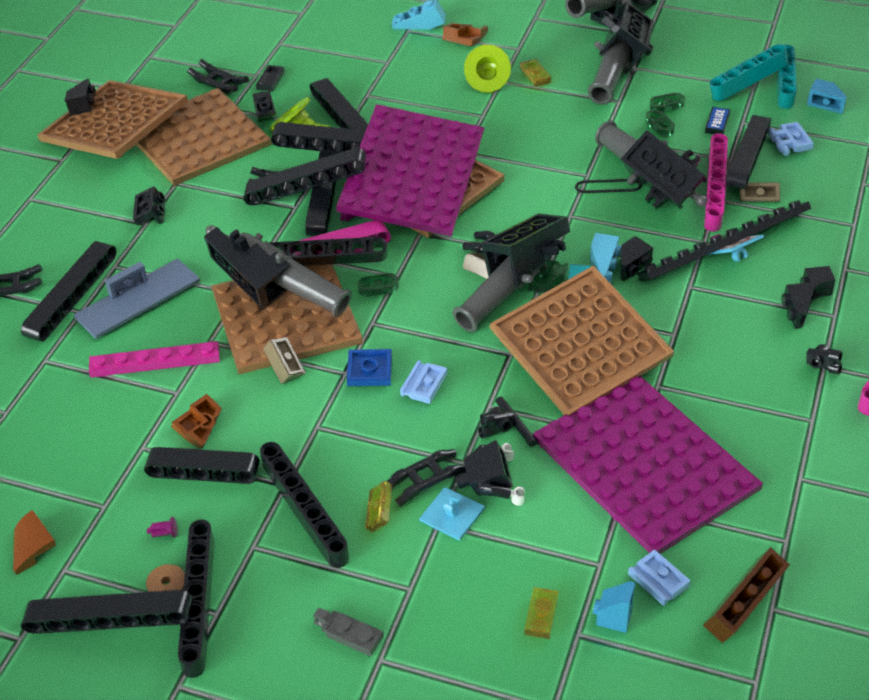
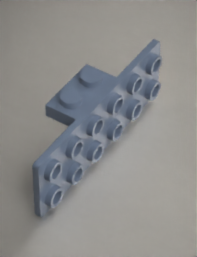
M179 259L173 260L146 275L145 266L138 262L106 279L105 283L109 296L75 313L74 318L97 339L195 285L200 280Z

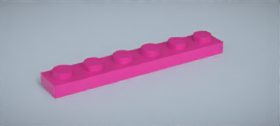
M215 341L89 356L90 378L220 362L219 343Z

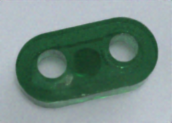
M670 93L650 99V109L655 113L678 110L683 108L685 104V96L680 93Z
M650 110L646 113V123L662 137H668L674 133L675 123L662 111Z
M392 273L367 276L358 281L359 293L367 297L392 293L399 288L398 277Z

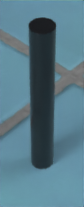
M499 396L495 400L497 405L505 412H513L515 416L514 427L530 447L537 444L535 437L506 400Z

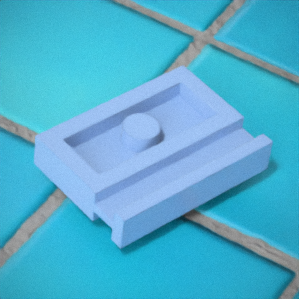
M418 360L400 389L401 396L407 395L410 396V399L430 404L447 376V368L430 363L422 364Z
M655 549L639 560L637 565L630 567L628 570V575L663 606L670 599L673 600L690 587L691 580Z

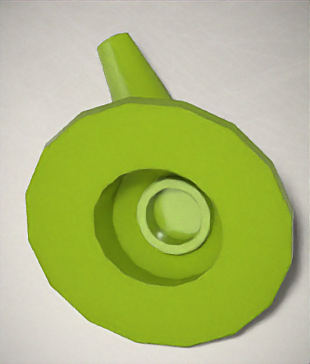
M481 45L474 48L468 54L464 62V74L467 82L473 89L481 93H492L500 90L507 83L511 75V63L508 55L501 48L495 45Z
M306 97L282 114L271 125L270 129L273 131L274 125L278 122L330 126L317 124L308 117L309 114L304 107L309 103L310 98Z

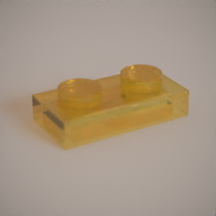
M537 59L520 63V69L535 87L551 83V76Z
M386 480L369 491L365 528L371 532L376 531L389 522L392 484Z
M533 587L524 635L550 639L559 591Z

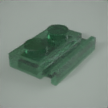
M549 260L546 263L547 268L543 270L540 268V272L528 284V290L545 293L563 283L568 271V263L561 265L558 261Z

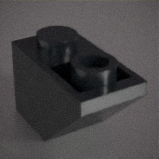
M85 79L66 91L65 103L71 116L92 111V106L95 103L94 95H96V89L94 85H91L89 79Z
M270 91L252 94L257 122L275 119L276 112Z
M636 236L621 245L620 275L622 281L636 275L644 266L651 264L653 260V247Z

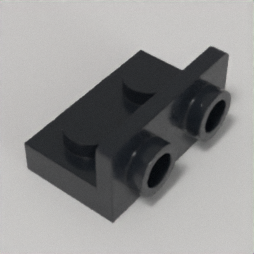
M153 186L135 195L133 221L139 225L154 217L159 224L163 223L166 201L164 194Z

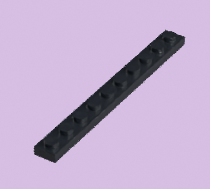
M800 200L788 203L789 207L776 208L771 215L769 213L760 215L755 222L753 220L744 222L739 229L737 227L728 229L723 236L721 234L712 236L707 243L705 241L696 243L691 250L688 248L677 252V256L673 258L672 256L660 259L661 263L657 265L655 263L648 264L643 267V271L637 273L639 280L656 278L810 210L809 201L800 202Z

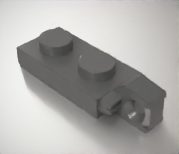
M318 608L313 615L314 624L322 627V631L326 633L328 638L368 656H372L384 637L383 631L337 611L330 613L327 610Z

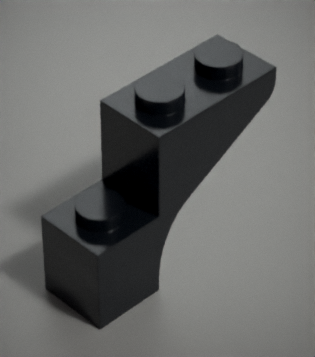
M830 266L805 268L803 277L800 278V283L786 285L781 301L782 305L786 306L788 320L792 321L795 329L803 327L810 305L815 299L832 295L835 278Z

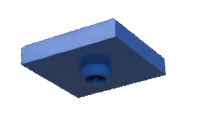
M392 349L349 350L347 386H391Z

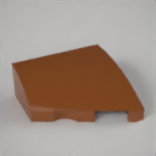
M450 23L443 26V40L472 47L485 36L488 26L474 28L470 24Z
M205 394L192 403L186 413L175 419L171 427L191 444L202 449L222 408L208 394Z
M33 510L23 516L14 529L13 570L16 575L37 564L35 557L56 546L55 540Z

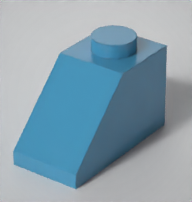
M816 79L810 89L807 105L843 114L847 96L835 83Z
M630 581L603 590L601 600L596 599L593 614L597 615V626L624 633L627 632L633 608L635 582Z

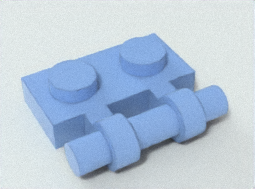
M798 122L780 125V130L777 131L774 128L768 130L770 140L776 144L777 150L783 153L784 156L790 154V148L795 153L813 149V141Z

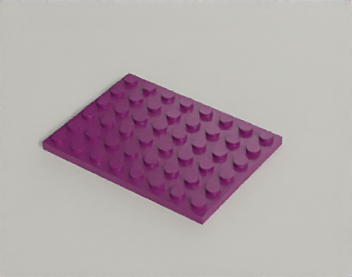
M376 104L359 147L366 152L365 170L360 174L347 178L336 211L452 237L485 127Z
M641 376L631 379L630 383L623 387L618 386L613 389L612 393L606 396L598 397L592 404L580 407L577 412L570 416L565 414L533 433L537 444L649 553L654 549L659 554L665 552L760 491L763 485L757 477Z

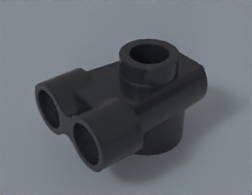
M820 344L815 349H808L806 363L810 364L813 368H823L828 370L829 373L839 375L842 371L841 360L843 352Z
M494 407L488 413L481 414V426L478 428L479 436L486 438L493 436V433L499 431H509L514 424L515 416L513 412H505L501 407Z

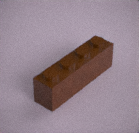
M770 547L757 558L704 622L703 626L723 643L735 634L790 564Z

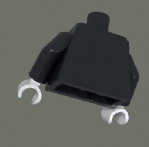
M497 440L487 445H479L472 454L466 456L463 460L466 472L455 476L459 489L470 485L479 496H496L505 499L512 497L511 501L517 506L523 505L525 502V497H523L525 490L522 487H516L514 491L511 490L513 483L507 461H512L514 458V451L511 450L512 446L509 443H504L500 447Z

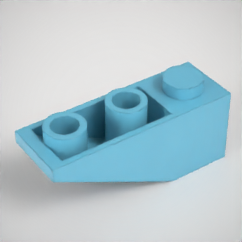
M428 0L423 5L412 7L407 12L395 15L392 21V28L432 29L445 23L446 13L438 0Z
M595 233L591 243L590 262L611 284L613 276L611 271L616 270V257L621 255L619 237Z

